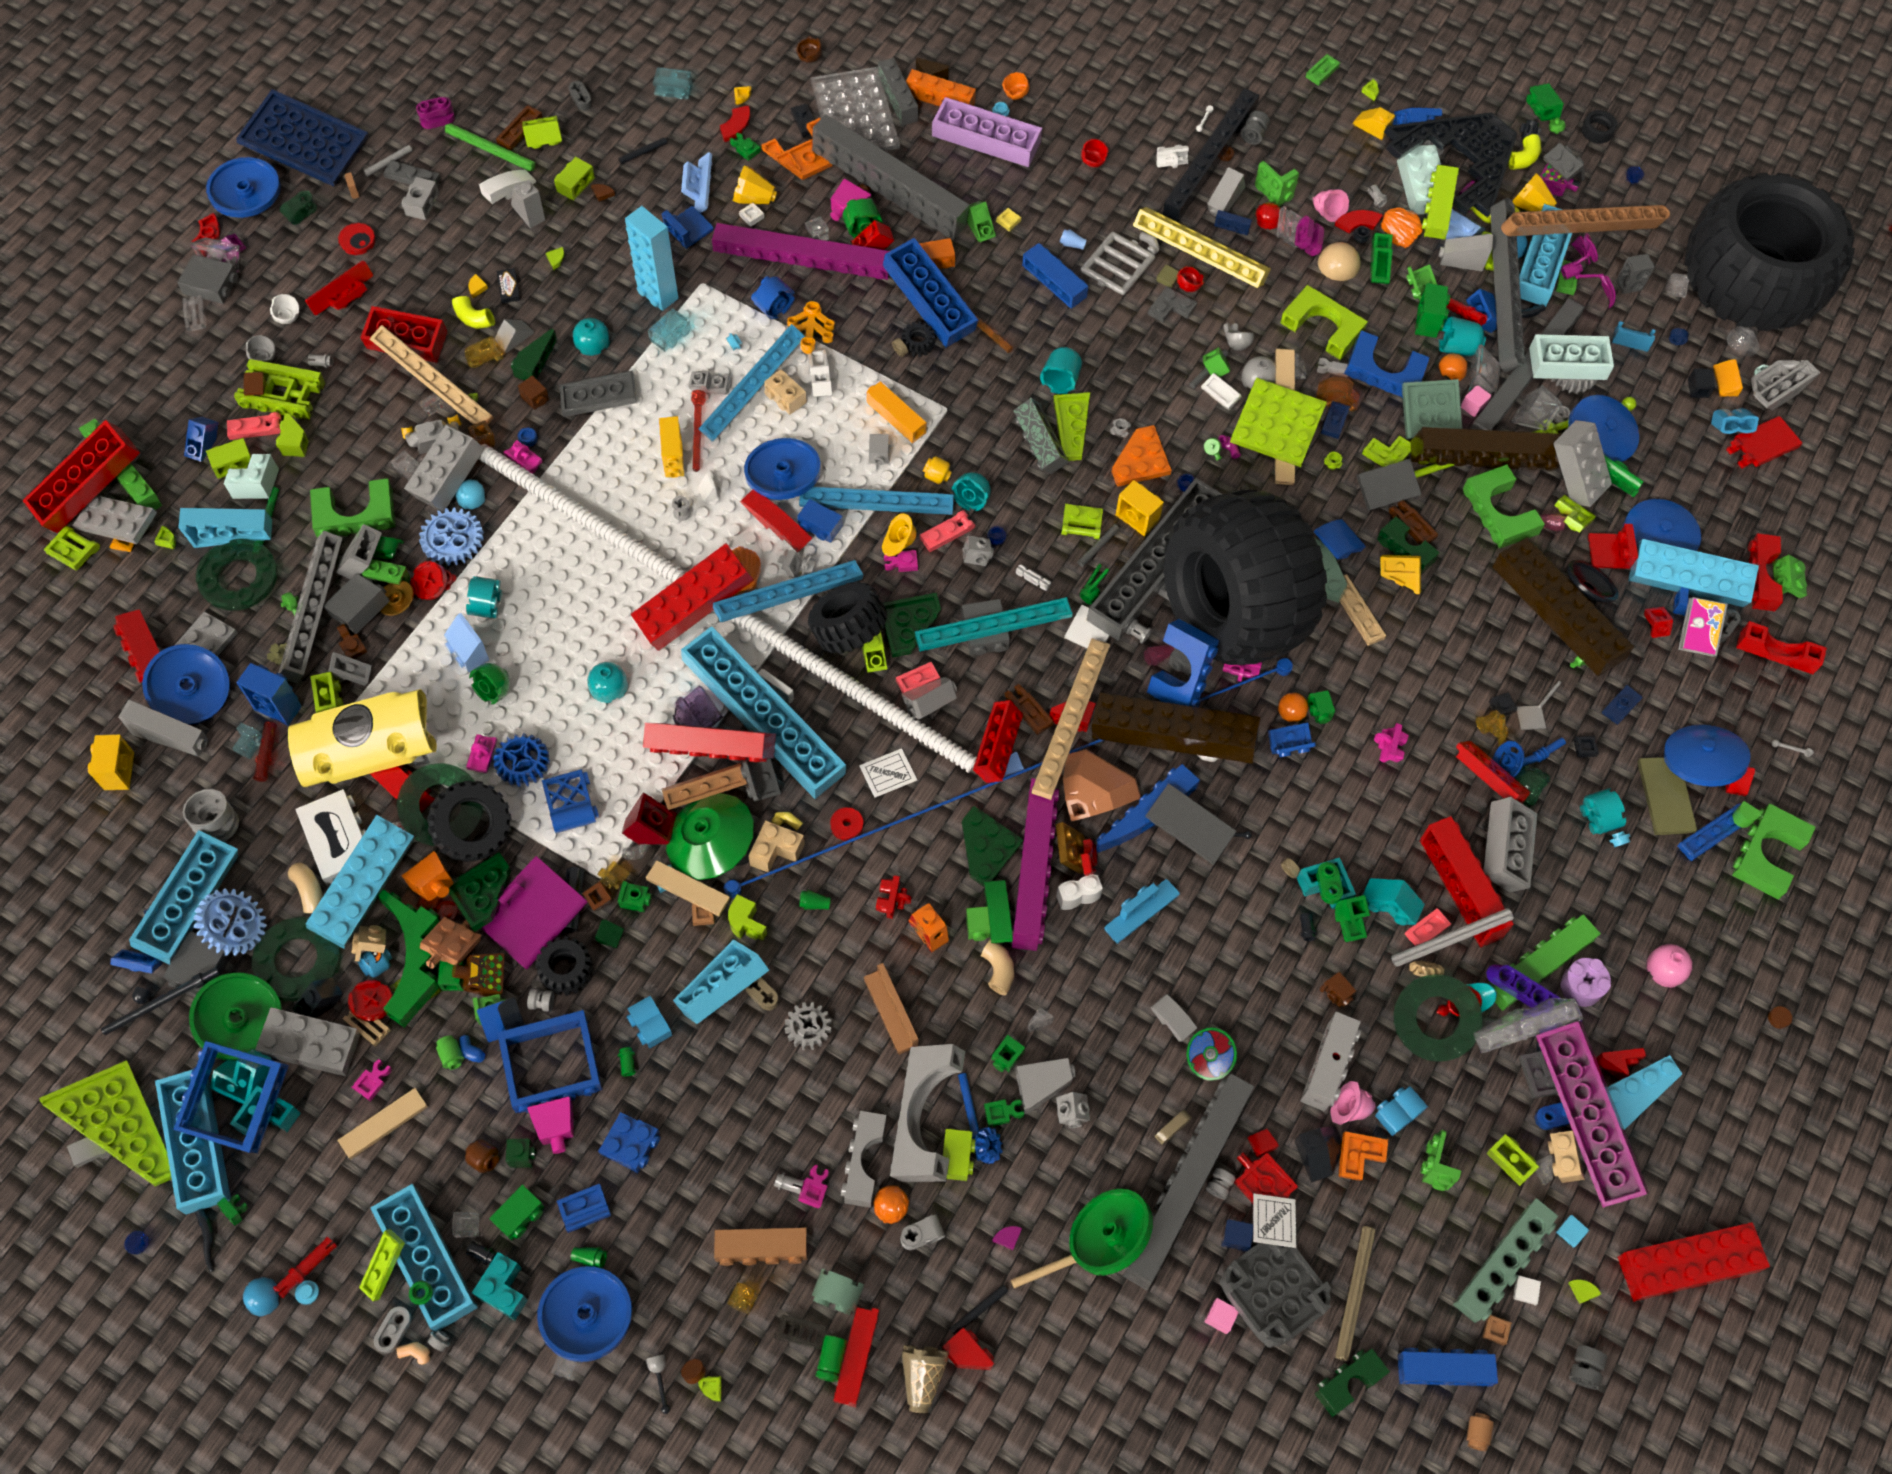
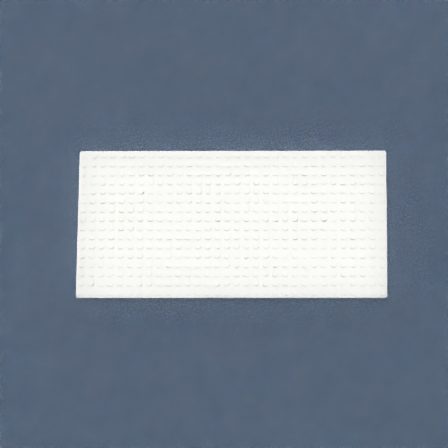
M702 283L630 368L629 371H633L637 403L595 411L539 479L561 491L567 497L572 498L581 506L586 507L595 515L608 521L609 524L619 528L628 536L633 537V539L641 542L647 548L655 551L657 555H661L662 558H666L667 561L669 560L676 567H680L681 570L686 572L725 543L732 550L738 546H743L756 552L761 561V572L754 589L757 590L794 579L789 577L786 571L781 568L782 564L777 562L780 555L787 556L789 550L794 549L785 539L782 541L770 528L766 529L740 502L752 490L746 482L744 465L748 455L756 447L773 439H798L811 445L820 458L821 474L813 487L890 491L947 414V408L815 341V350L826 349L832 395L813 397L808 354L801 350L800 342L772 375L782 369L806 391L807 403L789 415L785 410L782 411L773 399H769L764 392L765 385L763 384L712 442L698 428L784 333L788 326L775 319L772 320L765 314ZM729 333H732V335L737 334L742 342L739 345L741 349H732L726 340ZM709 371L711 375H729L731 382L728 394H710L689 389L691 372ZM881 381L926 421V434L912 444L867 403V391L872 385H876ZM678 416L682 437L685 476L665 478L661 456L659 418ZM870 434H889L888 464H869ZM710 473L715 483L718 497L717 499L704 502L698 487L705 475ZM528 492L458 576L457 580L453 582L451 588L444 593L355 702L390 692L404 694L418 689L423 690L427 699L426 730L434 736L437 750L433 753L418 756L412 763L407 765L446 788L466 780H471V782L481 781L487 786H493L497 793L500 792L504 796L502 797L503 800L509 805L508 811L512 817V820H510L511 827L600 880H606L634 842L621 833L626 817L641 794L644 792L662 804L664 798L661 789L675 785L696 757L689 756V753L688 755L650 752V748L643 747L645 723L717 728L730 711L682 661L681 649L712 626L758 672L774 648L772 645H768L767 642H763L762 638L758 639L757 635L754 636L752 632L749 633L747 629H743L742 626L733 623L732 620L720 622L715 611H712L658 651L650 644L630 614L672 583L666 580L664 576L662 577L659 573H655L654 570L646 567L645 564H641L640 561L630 557L621 549L616 548V546L602 539V537L588 530V528H585L555 507L541 500V498ZM678 496H684L689 501L691 515L684 521L677 520L673 514L672 500ZM800 496L786 500L769 499L798 524L797 516L803 509V507H799ZM828 508L843 516V527L831 543L826 540H820L816 535L807 532L812 537V540L798 552V555L803 560V558H808L809 554H812L811 558L816 561L811 573L836 566L875 511ZM800 569V570H799V572H798L796 578H797V577H800V576H804V575H801L803 569ZM473 576L501 580L500 590H502L501 601H497V618L491 619L467 615L466 604H470L467 593ZM814 594L752 614L754 617L757 616L759 620H763L764 623H768L769 626L774 627V630L777 629L779 633L782 632L785 635ZM459 613H462L482 640L489 657V661L486 663H494L508 672L510 681L509 691L502 700L495 704H491L492 702L489 700L484 702L477 696L471 686L474 682L473 677L469 679L470 672L465 667L461 668L455 660L456 654H451L445 646L447 641L444 634ZM606 661L621 666L628 680V688L624 696L619 700L618 698L612 700L610 703L599 702L594 699L587 685L590 670L595 665ZM525 733L528 738L532 734L535 739H541L542 743L546 745L547 751H549L550 765H546L548 772H542L544 776L543 778L537 777V783L530 781L529 787L525 783H522L521 787H518L516 783L511 786L508 781L504 782L497 775V770L494 768L495 761L493 758L494 755H497L496 748H501V742L507 743V737L514 739L515 734L521 737ZM477 734L485 737H496L498 740L487 773H479L466 768L471 747ZM531 750V757L537 760L538 754ZM507 760L506 767L510 770L513 769L511 761ZM582 769L583 773L587 772L590 784L586 785L592 806L596 805L599 817L596 818L595 823L555 834L542 780ZM580 777L571 779L568 784L576 787L580 782ZM549 785L548 790L556 793L561 785ZM565 788L560 795L568 798L573 791ZM579 793L573 799L575 802L586 800L585 796ZM557 799L553 804V809L562 807L565 802ZM471 802V803H473L474 805H476V806H478L479 808H481V809H483L484 811H486V810H485L481 805H479L478 803Z

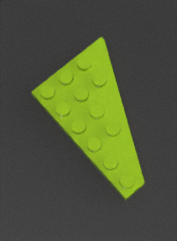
M127 1060L39 1098L44 1107L155 1187L172 1179L167 1151Z

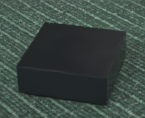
M1578 736L1573 739L1577 758L1597 757L1599 755L1595 736Z

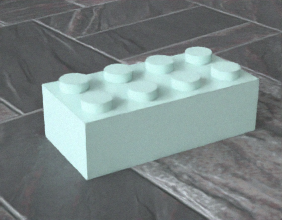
M1420 145L1400 160L1397 159L1410 211L1415 212L1417 215L1427 214L1424 212L1426 203H1430V198H1427L1429 187L1433 186V182H1430L1432 171H1436L1437 165H1441L1435 145Z
M1535 335L1529 347L1533 378L1607 380L1614 367L1609 336Z

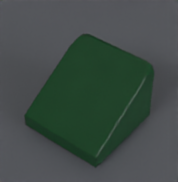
M602 919L595 936L596 942L617 949L624 928Z

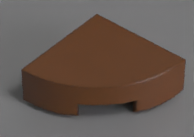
M591 185L592 191L599 202L615 196L613 189L607 185Z

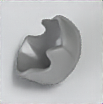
M252 336L246 342L247 358L270 363L275 357L274 342L267 336Z

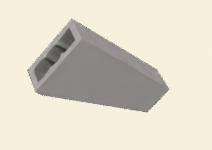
M131 700L127 701L118 717L132 735L198 757L207 746L208 738L202 730Z

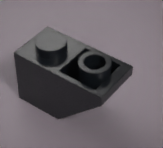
M333 977L312 981L292 1009L296 1014L318 1018L332 1009L343 993Z

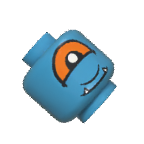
M386 948L384 953L364 951L361 953L358 965L365 976L377 977L390 969L389 960L392 957Z

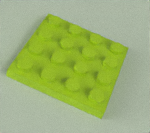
M1256 377L1230 443L1301 467L1327 402Z

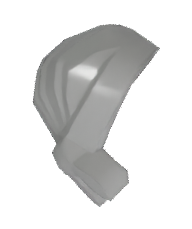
M1229 323L1224 324L1228 345L1233 350H1244L1253 343L1254 333L1238 331L1237 323L1232 324L1231 327Z

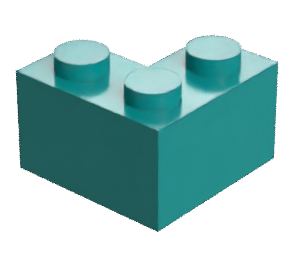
M1340 857L1326 861L1335 864L1339 870L1343 888V896L1340 900L1355 897L1356 893ZM1322 863L1301 869L1297 880L1304 897L1320 892L1316 872ZM1325 870L1327 874H1332L1330 870ZM1329 889L1332 894L1336 893L1335 890ZM1330 904L1331 909H1335L1336 904Z
M1370 878L1363 893L1370 911L1388 912L1397 924L1403 926L1406 924L1416 925L1425 905L1404 880Z
M253 1049L248 1052L250 1054L264 1057L270 1060L272 1059L271 1057L266 1056ZM241 1058L237 1061L227 1060L213 1070L210 1089L244 1104L257 1085L263 1088L270 1067Z
M258 1085L230 1122L231 1126L244 1135L247 1134L263 1089ZM277 1098L269 1122L288 1132L301 1113L291 1104Z
M498 1252L472 1291V1294L513 1320L517 1319L528 1301L524 1295L510 1287L522 1268L518 1263Z

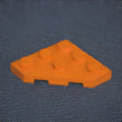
M1154 425L1136 429L1113 465L1111 472L1117 487L1130 484L1133 480L1141 482L1171 475L1172 470Z

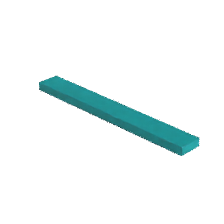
M1065 597L915 631V638L921 652L1070 618L1073 613L1068 599Z

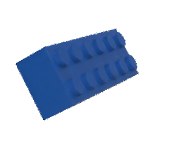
M915 238L885 254L883 267L926 323L932 327V330H934V333L946 348L975 331L978 319Z

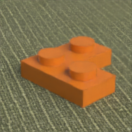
M1346 1131L1343 1132L1338 1177L1358 1181L1363 1180L1365 1159L1381 1163L1386 1162L1388 1140Z

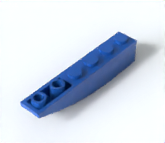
M1183 764L1177 769L1175 767L1172 768L1164 781H1158L1150 794H1144L1136 807H1130L1122 820H1116L1107 834L1104 832L1098 837L1097 852L1099 853L1118 846L1155 826L1156 824L1145 816L1168 783L1188 797L1197 789L1200 779Z

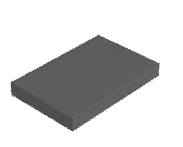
M1410 459L1356 475L1368 511L1422 495Z

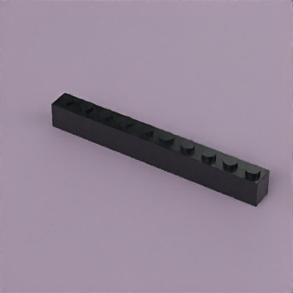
M1245 88L1164 202L1162 215L1176 222L1180 221L1220 163L1222 156L1226 154L1228 148L1232 146L1241 133L1251 112L1256 111L1259 94Z

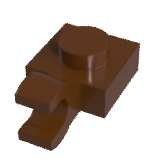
M344 624L337 627L343 641L339 642V645L346 657L355 659L367 653L357 634L351 636Z

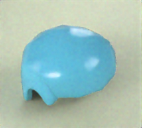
M468 479L463 481L455 494L458 505L464 509H475L485 502L483 485L477 480Z

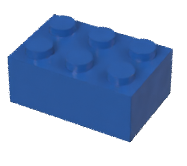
M250 663L236 682L255 711L287 726L290 725L302 707L298 701V696L294 694L293 688L288 684L287 678L280 673H271L263 665L256 666Z

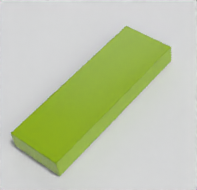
M391 1229L384 1231L359 1286L372 1301L380 1299L405 1244Z

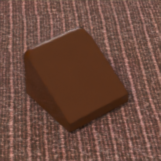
M263 372L244 373V396L264 395L266 380Z

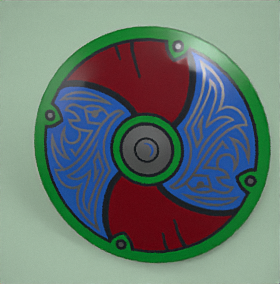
M1206 1028L1197 1032L1191 1038L1187 1047V1061L1191 1070L1198 1077L1212 1081L1224 1078L1232 1071L1237 1060V1049L1233 1039L1225 1031L1217 1028Z

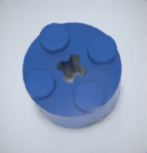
M766 276L761 281V286L752 294L751 299L767 317L773 320L779 318L777 316L779 313L785 314L790 309L795 299L793 297L795 292L779 277L774 276L770 278Z

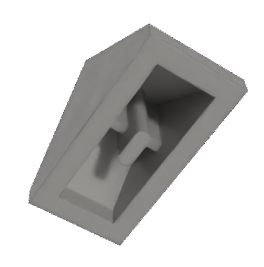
M504 319L493 342L506 354L534 334V331L522 320Z

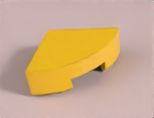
M751 86L734 88L736 105L742 104L750 98Z
M476 274L469 281V291L473 298L488 289L487 284Z

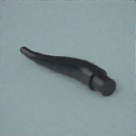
M1541 304L1527 310H1522V318H1531L1545 311V306Z
M200 1209L195 1212V1215L203 1233V1251L206 1265L209 1271L213 1272L214 1268L211 1263V1249L214 1239L213 1225L204 1209Z

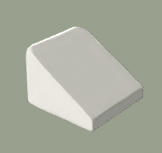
M707 473L698 487L704 502L717 499L718 497L712 475Z

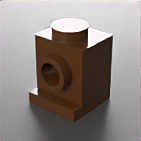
M601 881L582 893L593 911H600L613 902L610 889L606 885L603 886Z
M1340 971L1323 983L1320 988L1321 993L1326 991L1329 1000L1334 1004L1336 1003L1339 1007L1343 1006L1345 1008L1354 1001L1352 997L1356 990Z

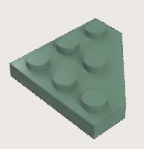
M1315 538L1317 545L1320 546L1323 555L1322 561L1327 574V583L1325 584L1327 599L1339 603L1347 590V582L1335 556L1320 539Z

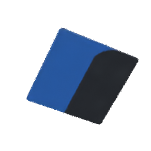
M514 997L477 1009L488 1042L498 1040V1032L525 1025Z

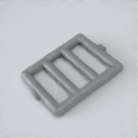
M1111 232L1081 267V272L1098 281V285L1102 287L1107 286L1115 292L1125 295L1154 261L1155 255L1139 246L1135 240L1130 241L1116 232ZM1115 240L1146 259L1141 264L1109 245ZM1105 251L1137 270L1133 275H1130L1100 258V256ZM1096 263L1127 282L1120 286L1090 268Z

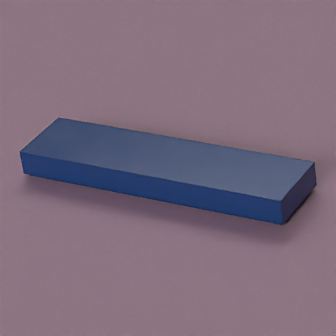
M1741 803L1677 845L1690 861H1693L1742 828L1737 826L1732 818L1734 811Z

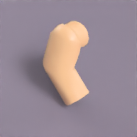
M419 1342L409 1343L396 1348L399 1359L412 1355L418 1359L417 1361L421 1365L430 1361L429 1349Z

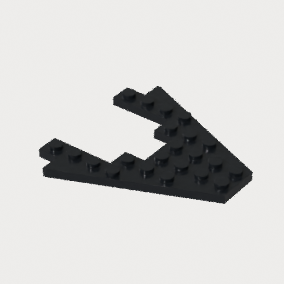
M1492 112L1386 127L1384 133L1393 140L1388 144L1386 150L1398 160L1427 140L1431 141L1440 150L1452 144L1458 151L1467 156L1470 161L1475 163L1470 167L1468 173L1479 182L1456 197L1453 205L1465 215L1476 208L1485 217L1488 218L1490 216V207L1495 204L1518 134Z

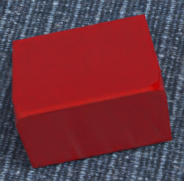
M1268 1129L1247 1137L1257 1158L1279 1147Z

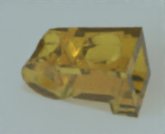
M493 336L470 345L464 350L467 364L473 368L479 367L492 359L496 361L503 359L500 345Z
M737 1282L727 1304L749 1315L758 1295L752 1288Z

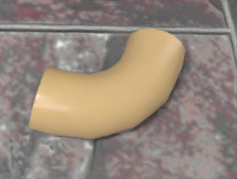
M295 863L289 868L288 877L299 891L303 912L313 913L323 898L322 889L314 872L307 865Z
M990 939L981 954V957L988 960L993 967V976L988 985L995 992L1006 996L1014 979V963L1007 949L1000 943H991Z

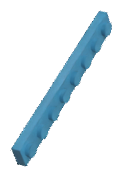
M791 324L698 429L713 442L805 336Z
M812 487L809 491L800 495L799 507H804L809 499L826 508L947 515H952L953 494Z
M853 560L714 602L713 609L720 622H725L836 588L846 583L862 580L863 573L856 561Z

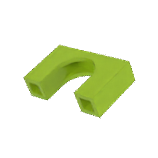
M1308 285L1286 308L1280 322L1296 332L1310 317L1324 316L1331 319L1336 324L1338 330L1329 339L1325 351L1339 360L1355 344L1361 330L1365 331L1368 323L1361 316L1356 315Z

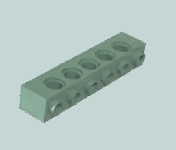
M1537 1198L1530 1202L1453 1305L1474 1323L1481 1319L1485 1321L1493 1311L1490 1309L1494 1302L1498 1304L1506 1294L1503 1290L1507 1284L1511 1286L1518 1278L1516 1272L1519 1268L1524 1269L1531 1261L1530 1253L1533 1250L1537 1252L1543 1245L1542 1237L1545 1233L1549 1235L1555 1229L1557 1224L1554 1221L1558 1215ZM1529 1223H1533L1537 1227V1233L1530 1229ZM1516 1240H1520L1524 1243V1250L1520 1249L1517 1246ZM1504 1257H1508L1511 1260L1512 1267L1504 1263ZM1491 1274H1495L1498 1277L1499 1284L1492 1282ZM1478 1291H1482L1485 1294V1302L1478 1298Z

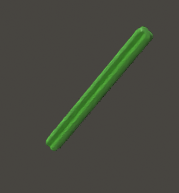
M451 123L445 126L447 134L528 171L535 169V162Z

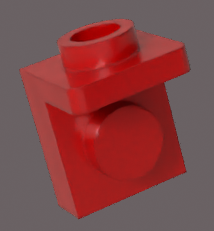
M1664 607L1645 609L1644 616L1652 626L1651 637L1669 636L1672 630L1673 618Z

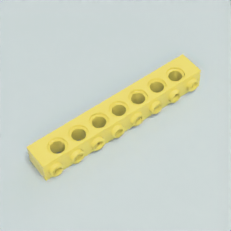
M1148 207L1139 210L1134 222V227L1257 288L1264 285L1271 268Z

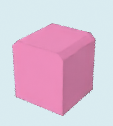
M1476 386L1465 396L1461 408L1475 418L1485 409L1491 394L1480 386Z
M1216 1298L1204 1322L1227 1334L1236 1320L1238 1311L1230 1304Z

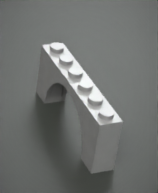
M954 1044L910 1048L890 1176L899 1181H946L949 1159L938 1153L930 1152L926 1148L920 1133V1117L923 1105L933 1088L946 1077L963 1071L965 1051Z

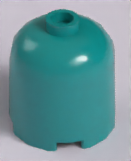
M1452 316L1451 318L1447 317L1442 330L1444 331L1443 339H1439V351L1467 357L1475 355L1481 347H1484L1486 342L1483 327L1473 321Z
M1059 347L1053 350L1040 374L1042 385L1046 384L1051 388L1050 391L1059 395L1068 394L1070 390H1074L1082 369L1080 355L1077 351L1068 347Z

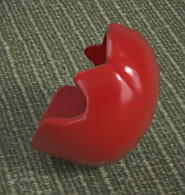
M1090 139L1083 146L1081 159L1085 165L1098 168L1106 161L1108 148L1099 139Z
M1271 202L1259 205L1255 214L1257 225L1264 229L1277 228L1282 222L1281 208L1276 203Z
M1185 266L1177 274V283L1185 292L1193 293L1204 284V276L1200 275L1195 268Z

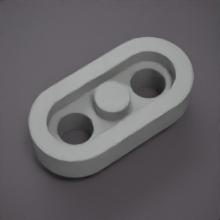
M395 1307L391 1309L374 1337V1346L381 1353L393 1352L409 1328L412 1316L406 1308ZM399 1316H403V1317H404L403 1322L400 1323V1324H397V1322H396L397 1318H398ZM391 1338V1343L385 1346V1339Z

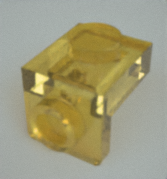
M613 861L606 870L601 868L597 875L601 877L600 881L607 888L610 889L613 886L618 890L630 873Z

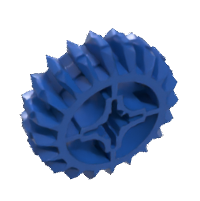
M525 733L521 737L515 734L514 739L507 737V743L501 742V748H496L497 755H494L493 758L495 761L494 768L497 770V775L504 782L508 781L511 786L516 783L518 787H521L522 783H525L529 787L530 781L537 783L536 778H543L542 772H548L546 765H550L549 751H547V747L542 743L541 739H535L532 734L528 738ZM531 750L538 754L537 760L531 757ZM507 760L511 761L512 770L506 767Z

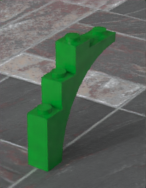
M383 889L378 897L381 903L399 921L404 932L406 944V958L402 978L394 995L383 1009L391 1019L405 1028L439 989L436 983L437 978L428 971L430 967L426 965V962L432 956L420 949V942L439 923V915L432 909L426 910L422 906L416 910L410 904L404 905L400 902L401 898L394 892L389 894Z

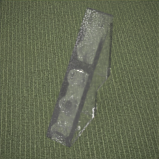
M1549 998L1531 1009H1516L1473 1033L1481 1053H1485L1583 1020L1584 1018L1575 999Z

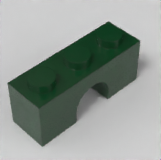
M1394 517L1381 529L1377 540L1394 555L1421 556L1422 575L1435 563L1440 552L1427 541L1418 546L1408 544L1405 539L1410 527L1399 518Z
M1362 1349L1352 1357L1355 1362L1350 1366L1344 1363L1335 1370L1336 1377L1332 1380L1327 1377L1317 1385L1319 1390L1314 1394L1332 1417L1354 1401L1347 1387L1350 1378L1359 1379L1369 1389L1390 1372L1373 1349L1367 1352Z

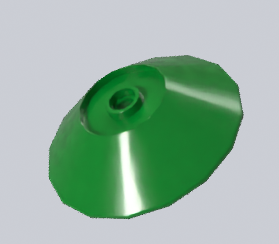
M723 793L687 804L676 816L670 843L666 845V852L671 865L677 871L697 880L716 878L733 869L746 855L753 840L754 820L748 806L737 797Z

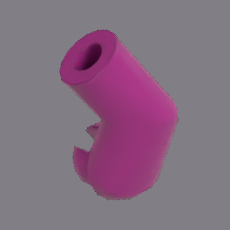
M1220 435L1218 440L1221 442L1222 448L1229 450L1233 459L1239 458L1241 454L1238 445L1230 443L1231 437Z

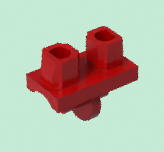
M894 875L893 880L881 879L880 892L888 893L890 896L889 899L878 897L876 910L886 913L887 918L893 919L896 902L898 903L897 908L903 910L904 905L910 904L912 900L911 896L907 895L906 888H901V893H898L900 876Z

